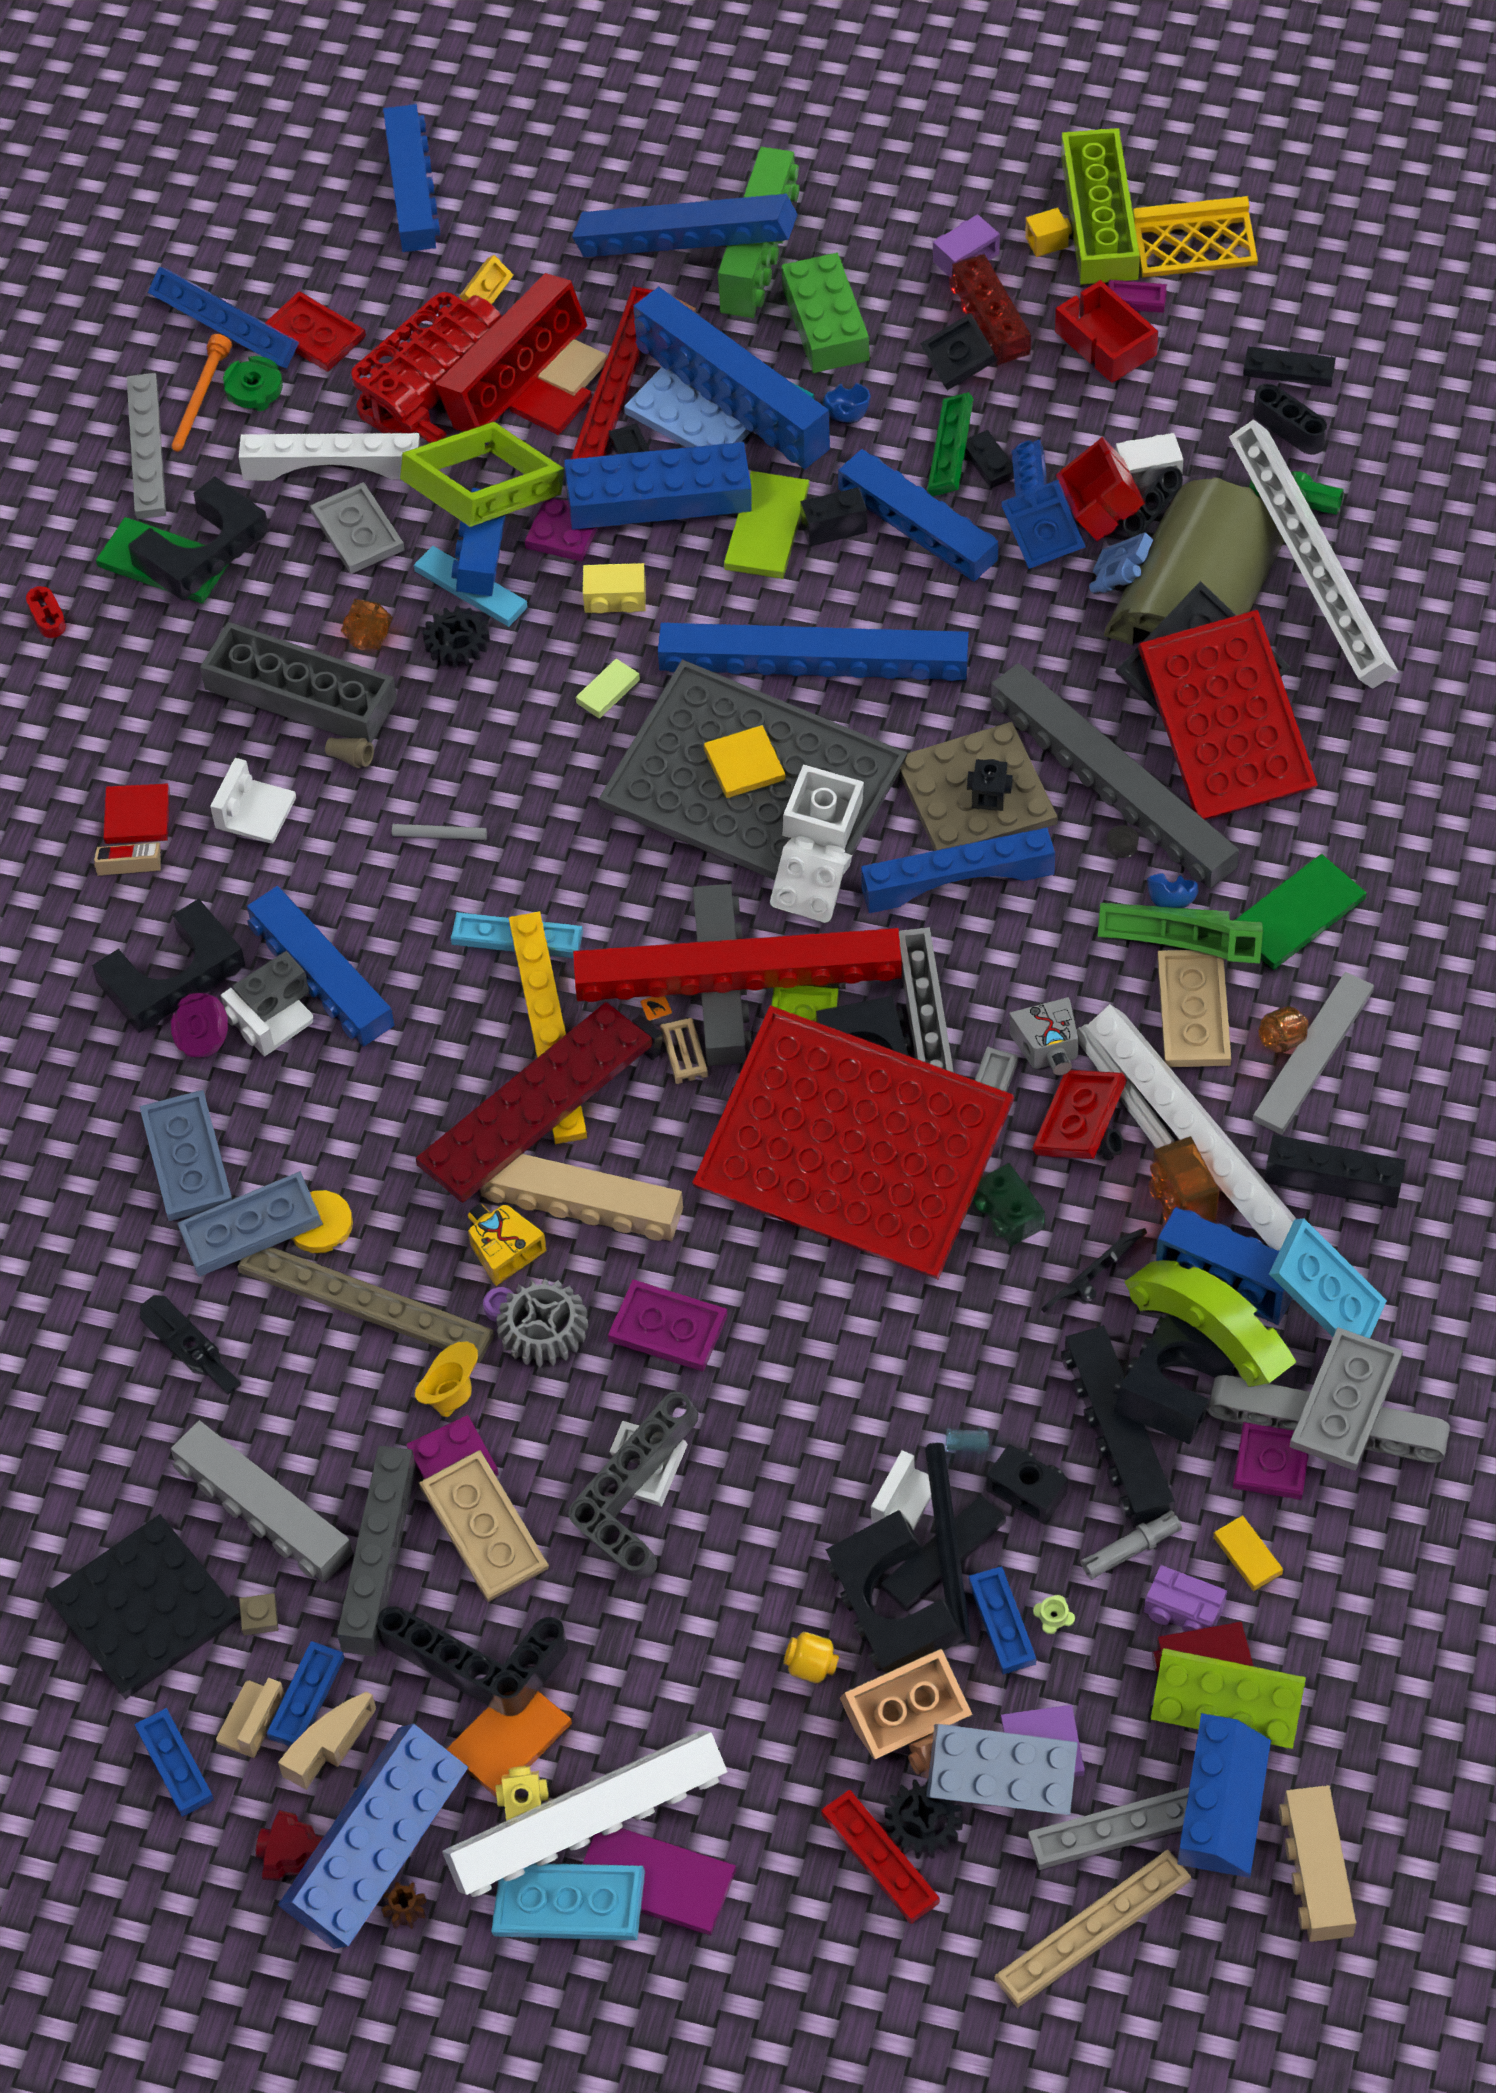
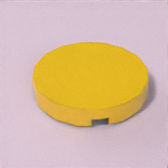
M327 1190L312 1191L310 1194L323 1225L291 1239L301 1250L310 1253H326L333 1250V1247L339 1243L342 1245L348 1239L353 1226L352 1212L348 1203L340 1195Z

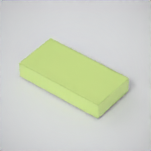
M616 658L576 696V703L600 719L640 681V674Z

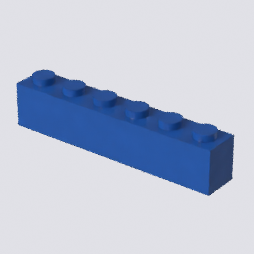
M417 104L383 108L402 253L436 248L435 236L441 235L438 218L432 219V215H438L435 197H429V194H435L433 177H427L426 175L432 173L430 156H424L423 154L429 153L427 135L421 136V133L426 132L424 115L418 116Z
M861 449L838 469V489L840 491L859 487L868 510L973 582L998 561V541L992 534L984 532L975 526L970 519L962 517L950 509L945 502L938 501L929 495L923 487L916 486L907 480L902 473L897 470L894 471L885 465L877 456Z
M276 886L247 905L250 918L247 920L251 931L256 936L262 935L266 940L267 947L274 956L277 957L287 951L305 971L309 994L313 998L317 996L322 1001L324 1010L331 1018H338L344 1032L350 1039L356 1038L364 1047L395 1026L391 1007L279 886Z

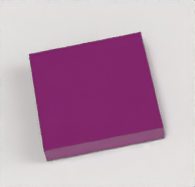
M1243 1422L1233 1489L1302 1500L1309 1454L1290 1447V1440L1295 1430Z

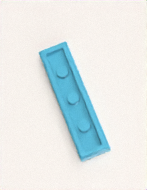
M432 546L414 564L415 572L508 627L528 608L525 599L496 582L494 583L492 596L456 592L457 579L451 578L453 560L457 559L435 546Z
M456 913L451 935L452 945L515 952L509 918ZM542 922L549 956L574 958L573 951H579L583 935L582 926Z

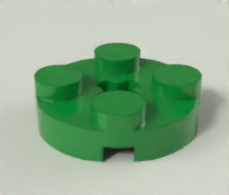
M261 356L248 357L249 361L240 363L238 360L232 363L223 376L227 400L239 407L253 408L256 411L266 410L270 403L278 398L283 389L282 376L276 363ZM255 379L258 380V383L255 385H248L247 383L253 382Z

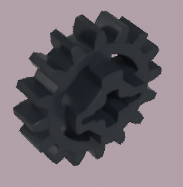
M459 606L455 607L454 612L443 608L444 615L440 616L434 613V622L426 621V630L423 631L426 653H431L433 661L440 658L442 666H445L448 661L453 663L454 668H457L461 661L468 666L470 665V658L479 660V651L487 652L488 650L487 643L490 642L487 621H482L480 613L472 616L471 608H467L465 612H461Z
M915 1779L910 1790L903 1785L899 1786L900 1797L890 1795L889 1804L891 1807H887L884 1810V1818L888 1819L885 1822V1831L892 1833L890 1837L895 1844L902 1842L901 1852L904 1855L910 1849L915 1850L916 1859H920L922 1851H927L932 1859L935 1858V1849L937 1848L944 1853L948 1852L947 1841L957 1843L958 1833L956 1831L963 1828V1820L959 1818L962 1816V1806L955 1805L956 1801L926 1797L928 1780L925 1787H920ZM912 1802L909 1809L903 1810L906 1805ZM919 1809L922 1810L923 1816L928 1821V1829L925 1827V1823L922 1822L921 1817H919ZM944 1828L940 1834L935 1836L938 1829Z

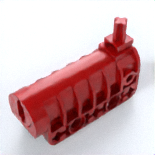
M449 292L438 293L353 367L351 371L353 385L363 392L359 395L360 398L356 403L358 416L382 433H419L420 437L429 443L447 437L446 432L430 422L429 410L442 400L435 384L502 317L501 314L487 300L477 295L471 296L466 302ZM423 321H430L433 323L428 328L418 327V325ZM383 356L393 358L389 363L378 362Z

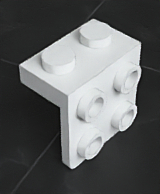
M792 837L783 847L770 904L774 908L820 922H829L833 916L842 876L850 867L852 855L844 853L845 850L838 846L827 845L824 847L814 844V840L808 837Z
M232 988L221 994L222 1003L228 1016V1023L232 1026L235 1025L241 1031L246 1042L251 1046L254 1045L264 1057L308 1027L314 1020L313 1014L298 1000L266 1022H263Z

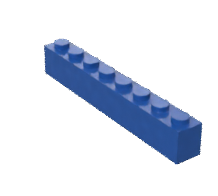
M787 194L587 211L581 213L572 238L583 257L789 240L798 214Z

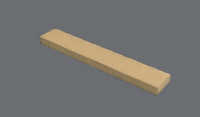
M1167 1849L997 1973L995 1981L1013 2004L1019 2008L1191 1882V1876L1183 1866L1177 1865L1178 1860Z

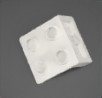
M235 758L210 806L215 828L272 844L296 799L295 791L252 780L247 761Z

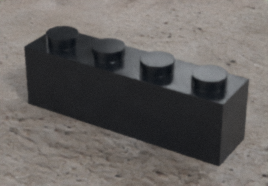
M1273 1134L1266 1165L1265 1182L1397 1208L1406 1160Z

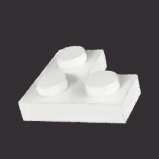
M622 1421L610 1449L612 1456L639 1427L638 1425ZM656 1432L653 1434L650 1444L660 1442L664 1433ZM684 1439L632 1498L662 1507L688 1445ZM634 1458L630 1462L640 1464L641 1458Z

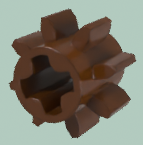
M395 1882V1888L391 1893L385 1892L383 1894L384 1901L389 1905L381 1909L384 1918L393 1916V1928L396 1929L401 1924L408 1925L410 1929H413V1923L418 1917H426L424 1909L420 1907L427 1902L425 1893L416 1895L414 1882L409 1884V1886H400L398 1882ZM406 1902L409 1907L402 1909L400 1904Z

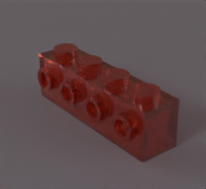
M985 254L952 264V277L949 278L951 290L954 294L959 295L964 313L966 315L969 313L973 315L998 359L996 361L997 364L1000 365L1030 355L1031 334Z

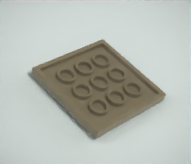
M1012 722L907 753V758L900 768L899 775L934 851L1042 829L1057 824V814ZM976 759H995L1008 762L1007 775H1013L1012 793H1005L1003 811L972 808V790H967L968 771L975 770Z

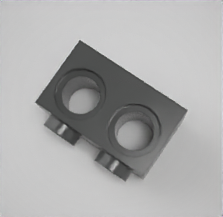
M287 951L233 985L234 991L263 1022H266L310 993L305 971Z

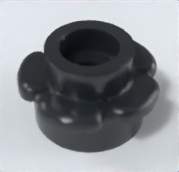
M1106 1129L1097 1151L1099 1155H1103L1105 1160H1112L1114 1156L1122 1153L1124 1141L1121 1133L1116 1129Z

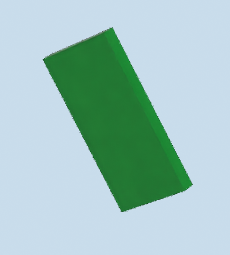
M124 517L97 557V567L169 592L132 565L128 545L149 528L180 547L197 548L205 545ZM228 565L218 575L213 576L203 584L196 593H192L187 597V599L203 604Z
M1321 853L1234 921L1262 922L1261 960L1271 969L1275 970L1364 901L1367 892Z

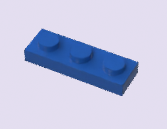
M1003 1567L970 1575L968 1582L1002 1675L1036 1665L1035 1653Z
M313 1641L310 1642L266 1733L268 1739L290 1747L314 1724L344 1661L343 1652Z
M167 1708L134 1724L182 1817L214 1801L208 1785Z

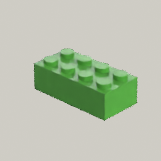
M838 252L781 265L782 289L812 373L869 361V336Z

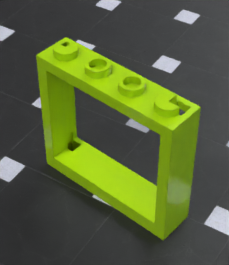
M492 422L403 452L400 479L471 527L562 495L564 468L497 423ZM492 452L524 475L471 493L443 474L439 469Z

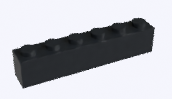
M1105 1326L1065 1336V1350L1061 1351L1062 1362L1066 1371L1071 1370L1075 1378L1072 1380V1386L1078 1400L1083 1399L1086 1406L1083 1412L1089 1429L1094 1428L1098 1438H1095V1444L1100 1458L1106 1457L1108 1462L1107 1475L1112 1488L1118 1487L1121 1497L1118 1498L1123 1517H1129L1133 1528H1136L1141 1523L1148 1524L1170 1510L1174 1512L1175 1500L1145 1425L1114 1411L1117 1397L1113 1395V1390L1120 1376H1125Z

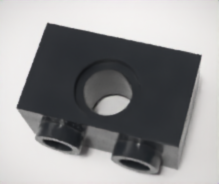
M1008 1444L986 1475L987 1492L1044 1525L1067 1494L1068 1477L1059 1468L1053 1465L1047 1466L1036 1460L1034 1455L1024 1448L1017 1449ZM1024 1479H1033L1036 1481V1483L1032 1485H1027L1022 1483L1021 1481Z

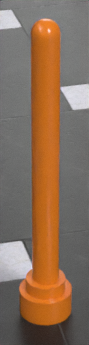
M213 334L209 338L206 346L208 359L171 444L175 452L183 449L219 361L228 356L231 350L232 342L224 335Z

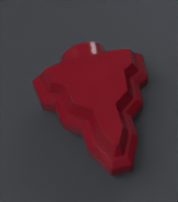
M279 1810L273 1821L272 1828H262L257 1838L256 1857L264 1859L262 1879L282 1881L286 1875H298L323 1837L316 1836L311 1825L299 1822L297 1814Z

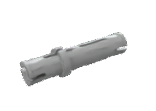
M1170 1510L1148 1524L1141 1523L1136 1526L1137 1530L1082 1559L1081 1565L1084 1572L1088 1575L1089 1579L1093 1580L1095 1577L1130 1559L1139 1552L1146 1549L1150 1551L1156 1548V1543L1182 1530L1178 1517L1174 1516V1512Z

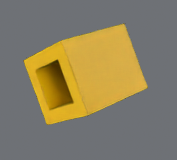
M1058 208L1026 217L1025 238L1036 257L1068 248L1069 235L1072 233L1071 224L1068 218H1063Z

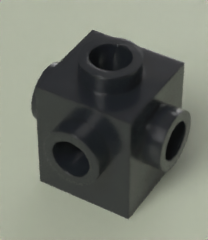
M976 759L975 770L968 771L967 790H972V808L1003 811L1005 793H1012L1013 775H1007L1008 762L995 759Z

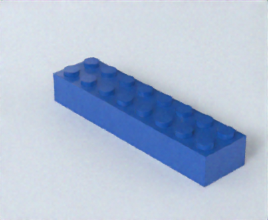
M659 286L633 306L636 345L639 350L657 360L664 369H669L679 376L684 384L691 385L706 400L714 402L726 415L733 416L740 421L748 431H753L759 435L768 446L775 447L790 462L798 464L803 469L808 468L830 450L829 410Z

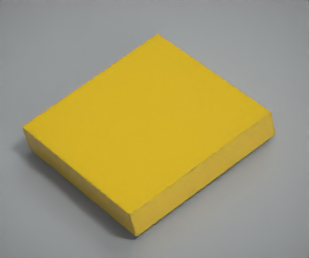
M763 725L704 743V751L726 798L785 780V772Z

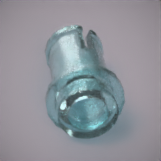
M978 1427V1430L947 1429V1451H977L978 1455H981L982 1451H989L990 1434L989 1431H983L982 1427Z

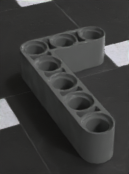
M682 1392L669 1393L662 1399L569 1508V1518L577 1529L631 1576L637 1579L648 1578L655 1572L657 1558L643 1541L615 1519V1517L697 1423L698 1410L687 1395ZM687 1406L682 1416L673 1417V1412L677 1407ZM664 1432L660 1442L650 1444L653 1434ZM641 1458V1462L636 1469L627 1470V1466L632 1459ZM618 1484L615 1494L609 1497L604 1496L608 1486ZM587 1511H595L594 1517L590 1522H581L583 1515ZM620 1532L617 1542L611 1545L606 1544L607 1537L611 1533ZM645 1553V1559L640 1565L631 1566L632 1559L636 1554Z

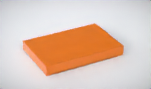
M508 1691L503 1695H512L515 1693V1691ZM538 1691L527 1707L515 1716L503 1715L488 1706L446 1750L467 1765L468 1769L466 1772L497 1798L496 1785L502 1784V1776L509 1774V1768L531 1766L572 1724V1720Z

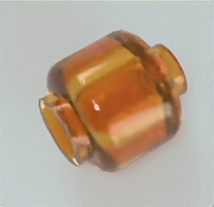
M1285 1006L1265 1014L1261 1019L1258 1030L1259 1038L1262 1044L1273 1052L1283 1053L1306 1041L1308 1021L1294 1007Z

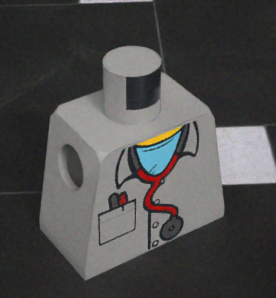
M1069 997L1010 1012V1035L1032 1068L1039 1069L1051 1066L1055 1075L1068 1073L1072 1068L1070 1060L1078 1057V1035Z

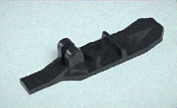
M1146 1228L1134 1231L1119 1239L1041 1308L1043 1313L1058 1300L1073 1295L1082 1304H1088L1093 1300L1097 1292L1088 1282V1279L1091 1281L1102 1270L1109 1268L1138 1239L1148 1233Z
M153 1295L140 1306V1319L193 1373L209 1376L227 1395L241 1385V1382L221 1363L219 1349L166 1296ZM188 1342L196 1343L191 1348L185 1347Z

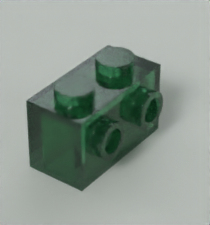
M1010 1163L981 1178L973 1197L974 1203L981 1213H987L996 1235L999 1238L1004 1237L1010 1247L1045 1229V1210Z

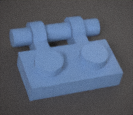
M1144 532L1102 549L1093 569L1097 578L1096 581L1090 583V591L1093 594L1099 592L1107 593L1112 591L1116 585L1124 586L1132 583L1134 578L1141 575L1139 565L1147 558L1153 539Z

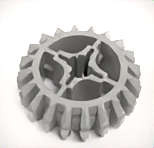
M546 1278L543 1279L542 1285H536L531 1279L528 1288L525 1289L518 1284L516 1288L517 1294L508 1292L506 1296L507 1302L501 1303L499 1307L501 1314L497 1315L496 1321L497 1326H499L497 1329L498 1337L502 1340L505 1350H511V1355L514 1359L522 1356L523 1362L526 1365L535 1359L539 1367L542 1366L543 1360H549L554 1366L556 1357L560 1356L567 1361L569 1357L568 1351L577 1353L579 1349L578 1342H584L586 1338L585 1331L588 1328V1319H586L587 1309L582 1305V1298L579 1294L574 1295L573 1289L570 1286L562 1289V1284L559 1280L551 1286ZM528 1311V1316L522 1320V1324L516 1327L519 1318ZM569 1318L566 1327L557 1334V1328L563 1325L564 1320Z

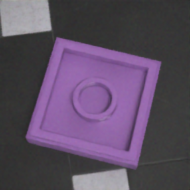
M1072 1705L1001 1715L1002 1729L1005 1733L1078 1742L1074 1777L1084 1776L1085 1770Z

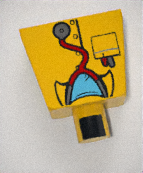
M478 1204L468 1213V1218L474 1224L468 1230L470 1245L495 1286H498L547 1251L544 1233L508 1205H502L490 1213L483 1204Z

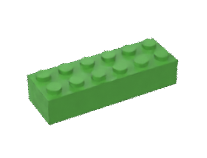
M761 146L744 197L787 194L791 203L797 202L800 186L795 184L798 178L799 165L795 164L794 152ZM784 241L727 245L718 271L720 313L748 318L755 317L757 308H762L764 303V287L769 286L771 282V265H776L778 261V244H783Z

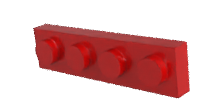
M850 1789L821 1810V1816L910 1924L940 1904V1897Z

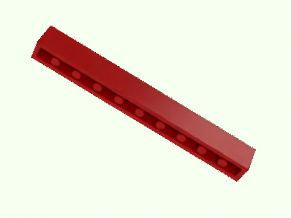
M898 928L573 951L577 1001L597 1002L605 999L628 1000L633 997L647 996L659 998L675 994L695 995L703 992L726 993L732 990L746 989L757 991L763 988H793L802 985L824 986L830 983L846 982L855 984L861 981H890L902 978V958Z

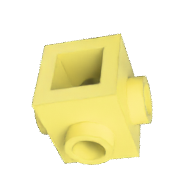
M530 1766L509 1768V1774L502 1776V1784L496 1785L498 1807L505 1806L506 1821L542 1805L543 1801H549L547 1780H540L539 1771L531 1772ZM525 1789L529 1795L519 1797L516 1794V1790Z

